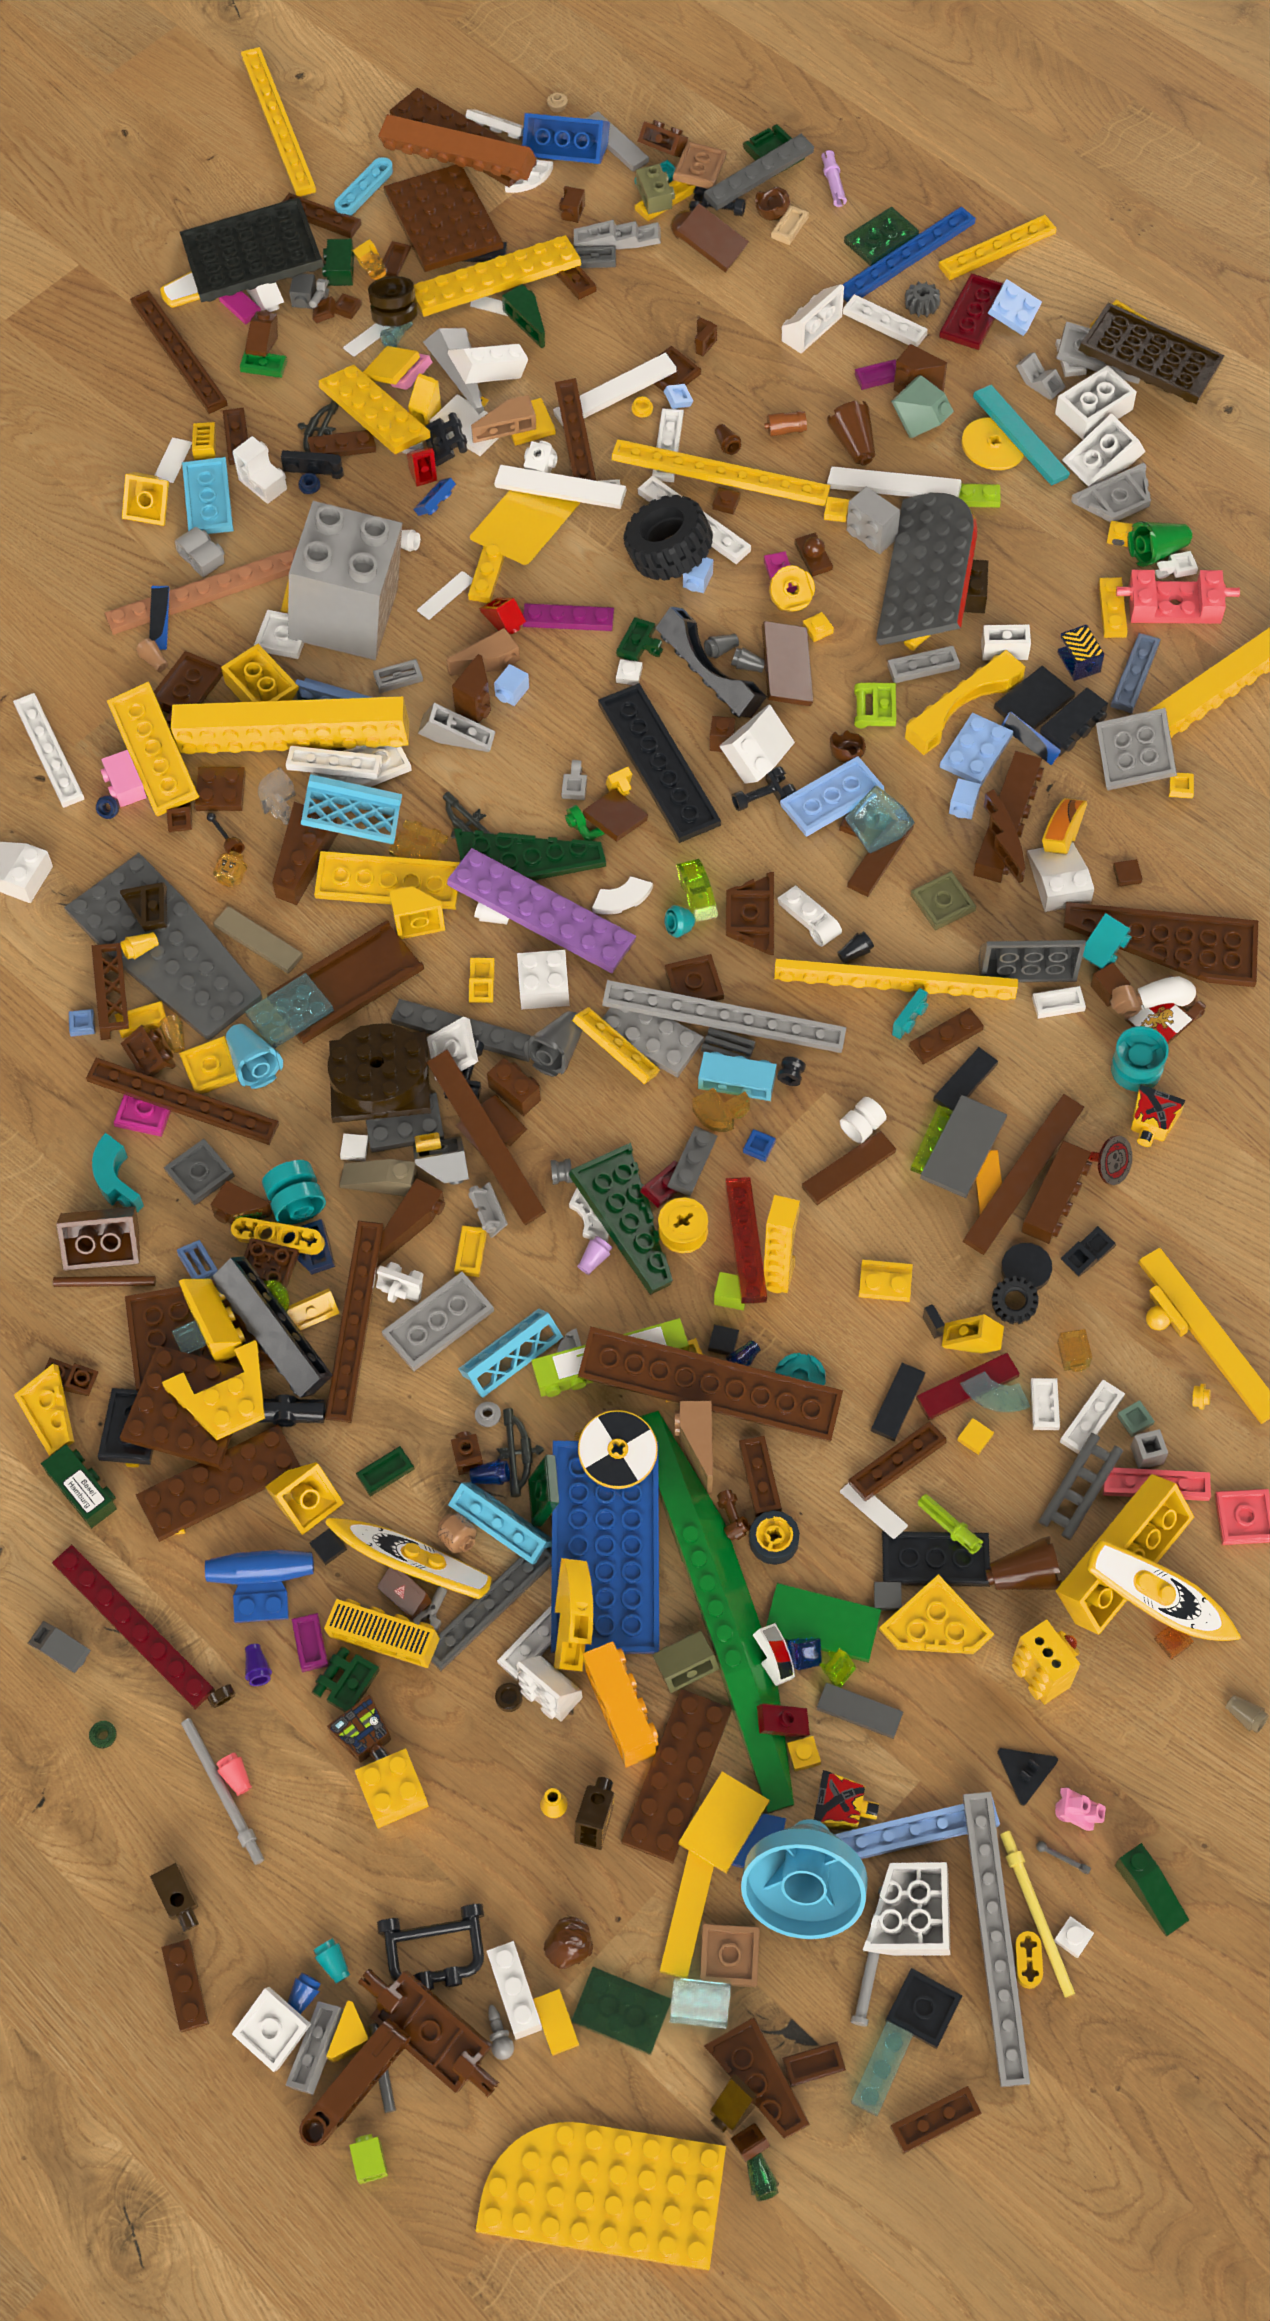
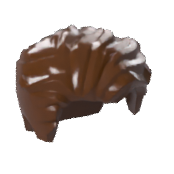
M774 187L766 193L759 191L756 194V209L759 215L768 221L780 219L790 205L788 192L780 187Z
M572 1916L564 1917L558 1921L544 1942L545 1955L554 1966L566 1969L575 1964L579 1965L588 1956H591L593 1943L587 1923Z

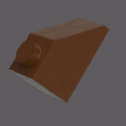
M264 310L255 313L250 321L245 354L267 356L278 339L277 314Z

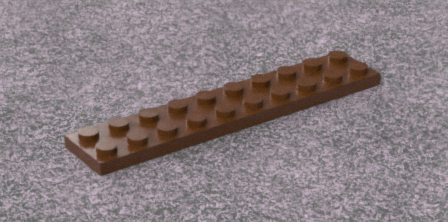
M590 1326L578 1373V1378L679 1404L680 1401H711L712 1412L828 1442L832 1440L843 1390L592 1326Z

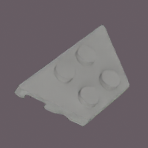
M1146 464L1137 465L1073 494L1071 498L1072 503L1110 523L1111 520L1119 521L1150 507L1151 498L1148 491V479H1146Z

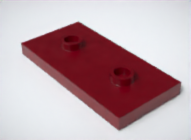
M971 273L940 330L939 337L979 350L996 319L988 314V311L1003 283Z

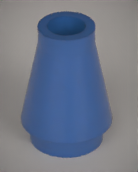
M301 1972L299 1978L295 1977L287 2003L299 2014H302L320 1992L318 1989L321 1983Z

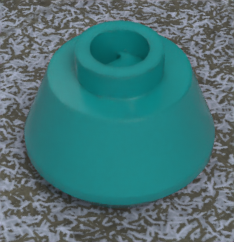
M673 905L665 914L666 930L674 938H679L690 932L695 924V917L689 909Z

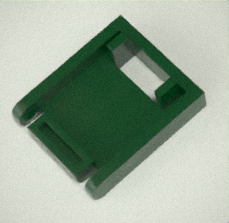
M776 124L772 126V130L767 128L751 137L749 141L743 142V148L756 161L792 138Z

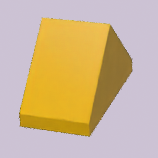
M347 2000L326 2055L328 2060L333 2063L358 2052L369 2040L354 2003Z

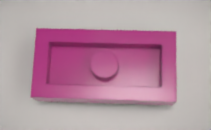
M786 551L764 556V564L770 580L780 569L790 566ZM789 583V587L786 589L787 592L792 593L797 590V586H792Z

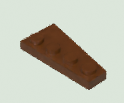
M754 2017L704 2045L731 2078L736 2074L757 2095L756 2107L784 2139L810 2125Z

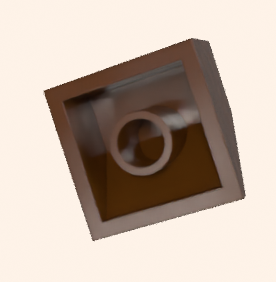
M910 344L896 360L894 391L900 393L918 375H921L944 392L947 362Z
M479 654L452 685L455 713L478 724L483 718H487L491 711L488 680L483 658Z

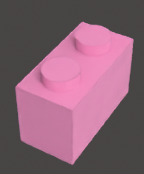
M128 750L101 759L104 766L103 769H100L105 783L110 782L111 786L108 787L109 793L117 799L120 808L147 798Z

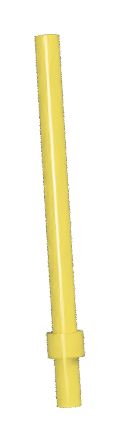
M1003 1832L1000 1834V1837L1008 1854L1006 1859L1009 1867L1014 1869L1065 1998L1075 1994V1991L1024 1867L1025 1859L1021 1851H1018L1011 1832Z

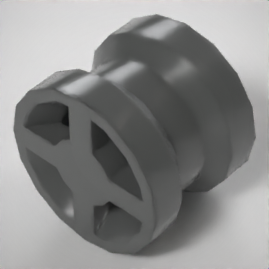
M570 1158L565 1159L563 1162L550 1160L553 1185H557L562 1181L573 1183L568 1175L571 1170Z

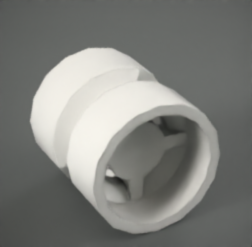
M863 1097L855 1105L854 1111L850 1110L840 1120V1126L849 1138L862 1144L873 1133V1130H876L886 1120L887 1116L876 1101L869 1097Z

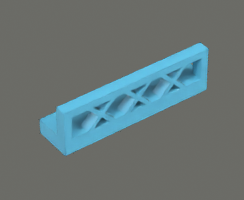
M538 1308L458 1369L463 1377L470 1380L479 1396L483 1398L530 1363L532 1359H535L562 1339L563 1335L549 1313ZM548 1325L554 1335L546 1341L539 1340L541 1330ZM524 1342H532L531 1352L526 1356L519 1355L520 1346ZM504 1357L512 1358L511 1367L506 1371H500V1360ZM484 1372L492 1373L490 1383L482 1388L476 1378Z
M473 1482L461 1483L448 1506L531 1564H536L545 1548L552 1547V1538L536 1526H532L529 1521Z

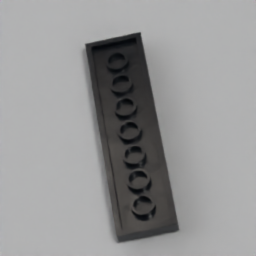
M640 683L598 699L600 709L677 841L681 843L721 826V819Z

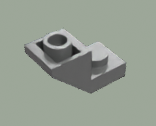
M45 1621L41 1623L28 1642L34 1649L49 1656L59 1665L73 1673H76L78 1668L85 1663L86 1657L91 1651Z

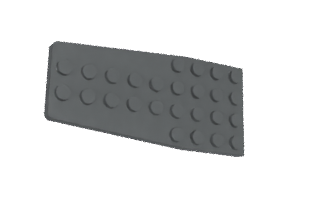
M140 853L133 856L64 907L66 913L97 945L120 943L125 940V937L154 932L159 945L135 960L133 958L127 959L122 951L123 969L207 1040L212 1039L262 1000L260 989L183 896ZM164 882L167 886V928L144 931L120 894V890ZM117 951L105 952L112 960L117 956Z

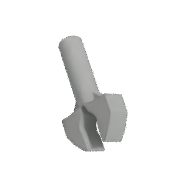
M320 278L317 280V291L309 302L310 307L316 308L320 300L328 298L329 289L326 286L329 284V280Z
M441 1586L437 1588L427 1610L421 1612L413 1619L415 1624L419 1625V1622L429 1618L430 1625L435 1628L434 1630L436 1632L439 1630L442 1623L441 1620L437 1619L436 1614L447 1593L446 1588Z

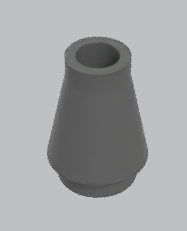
M736 634L710 636L708 640L704 641V650L709 658H718L739 646V639Z
M743 647L742 649L736 648L731 665L735 666L736 669L762 673L765 661Z

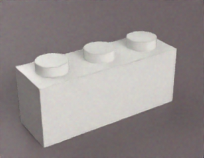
M514 1941L487 1950L515 2039L517 2040L543 2030Z

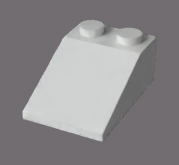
M1111 413L1062 461L1088 487H1091L1130 467L1146 451L1140 441Z
M767 705L723 742L720 748L744 784L758 782L778 764L795 742L771 705Z
M0 842V892L31 903L53 867L48 851L27 843Z
M1073 842L1070 845L1068 854L1045 852L1044 848L1027 850L1044 912L1065 909L1066 902L1091 904L1094 893L1092 879L1085 862Z

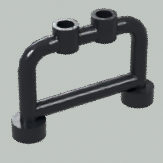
M470 1904L461 1907L462 1920L404 1930L400 1929L399 1918L378 1921V1934L384 1935L388 1969L394 1982L402 1974L399 1965L397 1942L467 1930L470 1932L473 1960L469 1965L448 1967L438 1971H425L416 1973L413 1976L431 1991L434 1990V1983L445 1981V1987H456L462 1985V1978L475 1975L481 1969L484 1962L479 1918L484 1917L483 1904Z

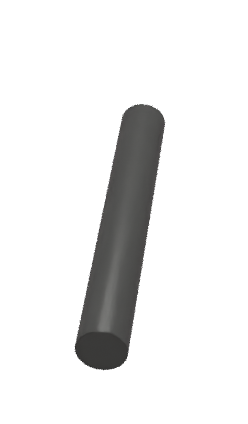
M377 2023L368 2025L370 2037L378 2029L379 2025ZM387 2070L379 2079L384 2112L391 2113L396 2111L389 2071Z

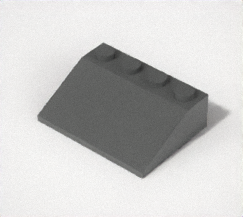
M1085 940L987 941L980 946L978 958L980 976L1018 979V982H1077L1086 942Z

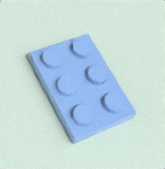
M972 713L941 760L940 768L967 781L979 783L982 786L1011 740L1013 731Z

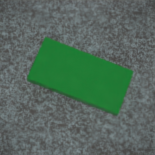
M777 1583L766 1626L775 1623L786 1642L869 1663L881 1609Z

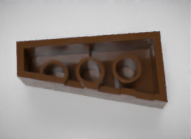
M295 801L272 884L276 898L298 905L318 870L320 851H329L338 832L301 825L304 805ZM316 812L307 815L308 818L312 819L320 818ZM332 819V821L337 824V819Z

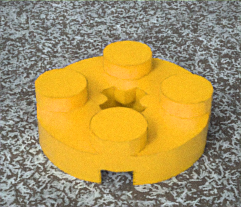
M797 566L783 567L770 580L769 594L771 600L781 611L797 612L804 609L812 600L815 592V584L811 575ZM789 583L792 586H797V590L794 592L795 595L787 592L786 589L789 587Z

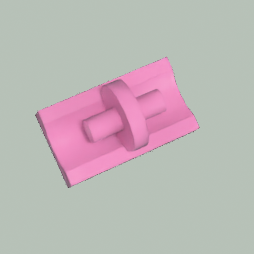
M1061 1788L1060 1794L1062 1799L1055 1805V1814L1059 1820L1071 1822L1086 1831L1094 1830V1823L1104 1822L1106 1810L1104 1805L1095 1803L1087 1796L1080 1795L1069 1788Z

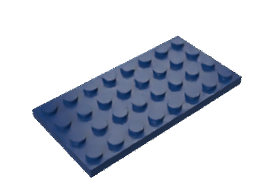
M553 1441L552 1455H555L559 1504L552 1512L551 1653L556 1652L560 1613H555L561 1558L587 1561L593 1595L592 1643L591 1645L585 1644V1652L613 1641L616 1649L621 1648L624 1654H655L659 1652L658 1450L655 1465L643 1481L629 1488L613 1489L596 1483L583 1470L578 1456L579 1441ZM614 1444L612 1453L617 1452L619 1455H622L623 1445L618 1447Z

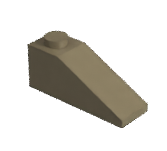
M396 1159L345 1163L340 1188L406 1196L418 1177L415 1162Z

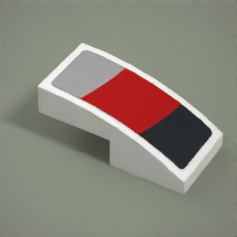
M774 1623L756 1631L753 1636L767 1656V1659L761 1664L775 1686L792 1680L795 1677L792 1658L777 1625Z

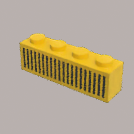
M336 1599L324 1627L331 1638L425 1668L429 1667L440 1640L434 1630L435 1628L428 1623L419 1622L418 1625L399 1614H395L394 1617L386 1615L385 1611L380 1608L371 1606L370 1609L361 1607L360 1603L352 1599H346V1601Z

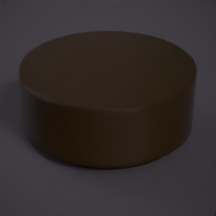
M513 1683L501 1685L495 1694L497 1706L505 1712L516 1711L523 1701L521 1689Z
M229 1684L211 1693L207 1700L211 1707L216 1708L230 1701L236 1693L232 1685Z

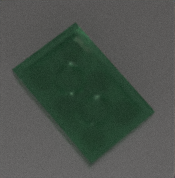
M891 206L844 236V243L871 266L919 235V230Z
M592 1967L571 2023L651 2056L672 1999Z

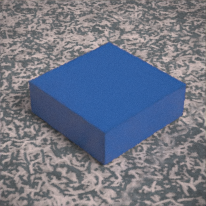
M753 1129L743 1148V1153L766 1162L776 1143V1138Z

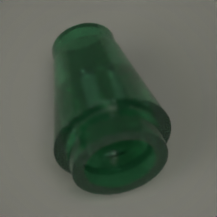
M762 2153L748 2160L747 2169L751 2195H754L757 2201H765L775 2197L779 2193L777 2188L779 2183L765 2158H763Z

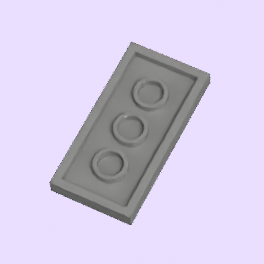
M1066 321L1056 359L1097 372L1107 366L1104 362L1094 357H1088L1083 352L1078 351L1081 342L1090 328ZM1109 366L1123 380L1139 384V378L1127 375L1122 370Z
M611 1007L602 1018L653 1064L677 1078L704 1042L703 1036L672 1019Z
M461 1272L384 1329L382 1336L414 1372L494 1312V1307L469 1278Z

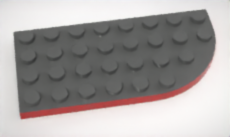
M928 493L903 499L898 534L895 538L876 641L880 646L961 629L978 530L974 514L968 505L957 496L947 493Z

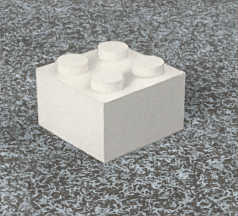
M565 950L517 953L521 1009L570 1006Z

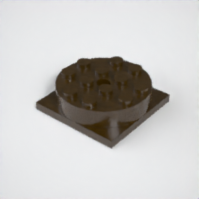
M390 1023L359 1026L340 1040L329 1041L328 1074L331 1088L332 1123L431 1113L426 1031L410 1032L405 1028Z

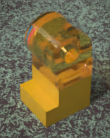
M370 239L352 250L360 266L371 279L377 280L386 275L387 269Z

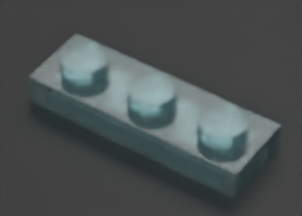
M887 2021L851 2104L878 2116L913 2037L912 2033Z

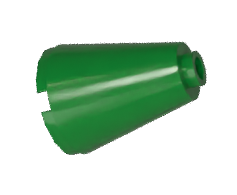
M1140 521L1131 526L1134 528L1128 533V548L1131 557H1136L1138 560L1136 564L1146 567L1188 546L1191 543L1193 534L1186 524Z

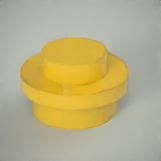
M638 397L634 400L632 413L635 416L644 418L652 414L653 404L647 397Z
M1201 1383L1200 1386H1194L1193 1406L1204 1410L1205 1405H1210L1211 1390L1206 1389V1384Z

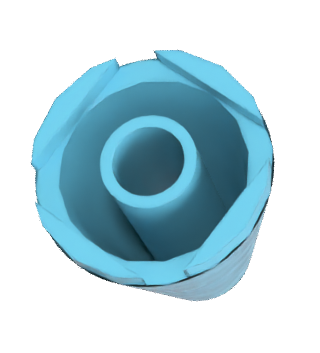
M245 1024L233 1025L226 1033V1040L238 1081L242 1086H250L252 1089L270 1084L277 1078L275 1075L279 1069L281 1071L283 1068V1059L280 1053Z

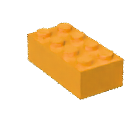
M612 1641L583 1653L585 1672L625 1768L655 1756V1746L659 1745L657 1740L658 1734L653 1722L647 1723L648 1717L646 1713L648 1711L642 1697L637 1699V1684L631 1672L626 1673L627 1661L622 1649H616Z

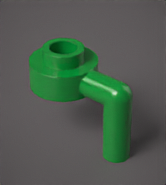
M577 805L566 810L565 820L570 828L574 827L576 830H579L584 840L592 841L605 834L599 828L589 831L586 826L585 817Z

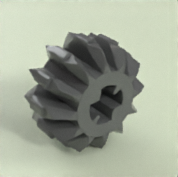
M918 281L916 285L911 284L909 290H906L905 306L910 311V315L916 313L918 318L920 315L928 317L929 313L935 314L936 309L940 306L939 289L935 288V284L928 285L927 281L921 284Z

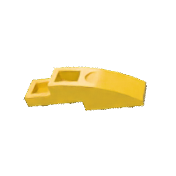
M561 1558L555 1613H560L554 1668L582 1671L585 1644L591 1645L593 1632V1595L587 1561Z

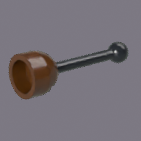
M209 813L207 820L212 822L225 838L224 849L230 857L239 856L245 848L242 841L237 837L230 838L217 822L216 815Z

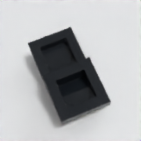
M1097 1226L1081 1242L1078 1241L1060 1259L1079 1277L1107 1255L1116 1246V1243Z

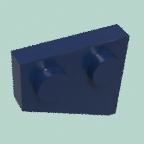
M320 1219L299 1226L317 1230L324 1238L325 1246L316 1255L299 1253L297 1260L311 1275L335 1267L323 1220ZM287 1233L283 1239L284 1243H291L295 1239V1233ZM302 1237V1241L307 1242L310 1247L312 1243L317 1242L315 1238L313 1241H307Z

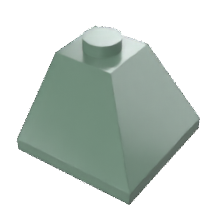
M918 375L891 401L909 438L916 437L941 425L954 412L945 393L921 375Z

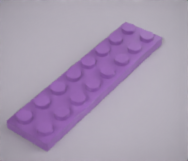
M473 848L470 849L447 880V885L610 973L614 972L636 939V935Z

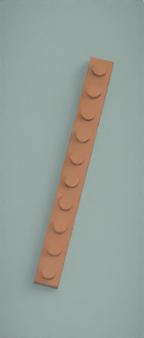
M297 547L170 590L168 616L289 575ZM151 597L105 612V617L112 634L114 635L150 623Z

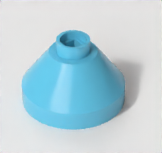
M807 1819L796 1823L792 1827L770 1834L753 1846L745 1860L741 1890L749 1911L768 1928L790 1937L819 1939L841 1933L858 1920L866 1902L868 1878L862 1860L849 1845L831 1833L823 1823Z

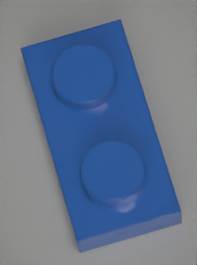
M452 478L440 480L417 504L414 511L418 516L433 514L439 508L438 504L440 501L447 499L452 494L451 490L456 483Z

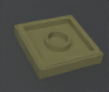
M952 871L912 890L910 894L935 931L976 911L977 907Z

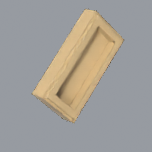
M790 205L771 232V238L790 245L809 218V212Z

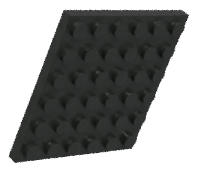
M299 197L180 231L201 303L205 301L211 302L216 298L226 295L231 296L243 290H252L257 286L267 283L273 284L278 280L293 278L298 274L308 271L314 272L324 267Z

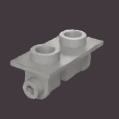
M488 1182L481 1189L478 1186L471 1187L468 1196L472 1200L474 1207L479 1209L477 1214L482 1223V1229L489 1233L490 1238H493L508 1223L491 1183Z

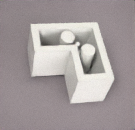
M252 436L233 450L238 479L268 504L287 490L286 475L280 468L274 467L269 461V450L265 443L259 442Z

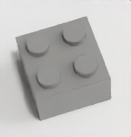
M866 486L849 501L846 531L852 537L862 541L869 549L881 554L895 541L898 534L900 510Z

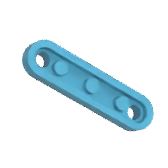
M384 157L375 159L335 200V210L342 214L353 215L392 175L393 165L391 160Z

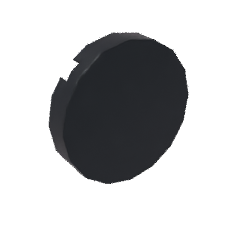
M1019 1243L1005 1252L1001 1273L1004 1278L1008 1277V1279L1012 1278V1276H1017V1278L1024 1277L1026 1281L1033 1283L1036 1290H1039L1050 1279L1052 1260L1041 1246L1033 1243Z

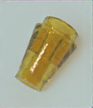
M177 1015L163 1018L160 1021L161 1026L159 1028L171 1052L179 1053L184 1051L183 1021Z

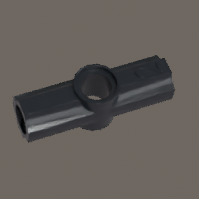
M286 1394L277 1395L275 1399H263L265 1419L258 1422L273 1423L280 1427H292L296 1423H324L326 1414L325 1399H298L293 1395Z

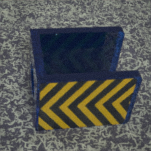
M1088 625L1062 632L1061 638L1066 646L1059 648L1057 653L1073 681L1100 673L1105 654Z

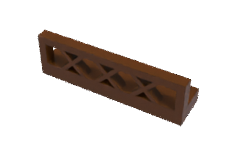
M120 943L91 945L101 1040L111 1039L110 1031L129 1029ZM117 951V956L111 962L103 958L102 952ZM110 970L119 975L113 983L105 979V975ZM113 990L121 995V998L115 1004L107 999V996ZM116 1011L123 1016V1022L109 1023V1017Z

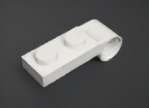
M796 885L777 898L778 904L810 931L812 939L819 946L823 947L842 933L841 926L837 920Z

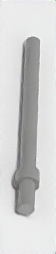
M191 1718L184 1720L181 1725L239 1834L237 1838L241 1846L246 1847L255 1865L262 1863L265 1859L255 1842L257 1840L256 1835L245 1823L226 1784L217 1772L218 1769Z

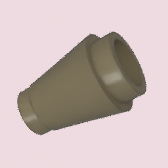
M1233 1695L1226 1705V1709L1248 1731L1253 1730L1258 1733L1269 1717L1264 1712V1708L1236 1695Z

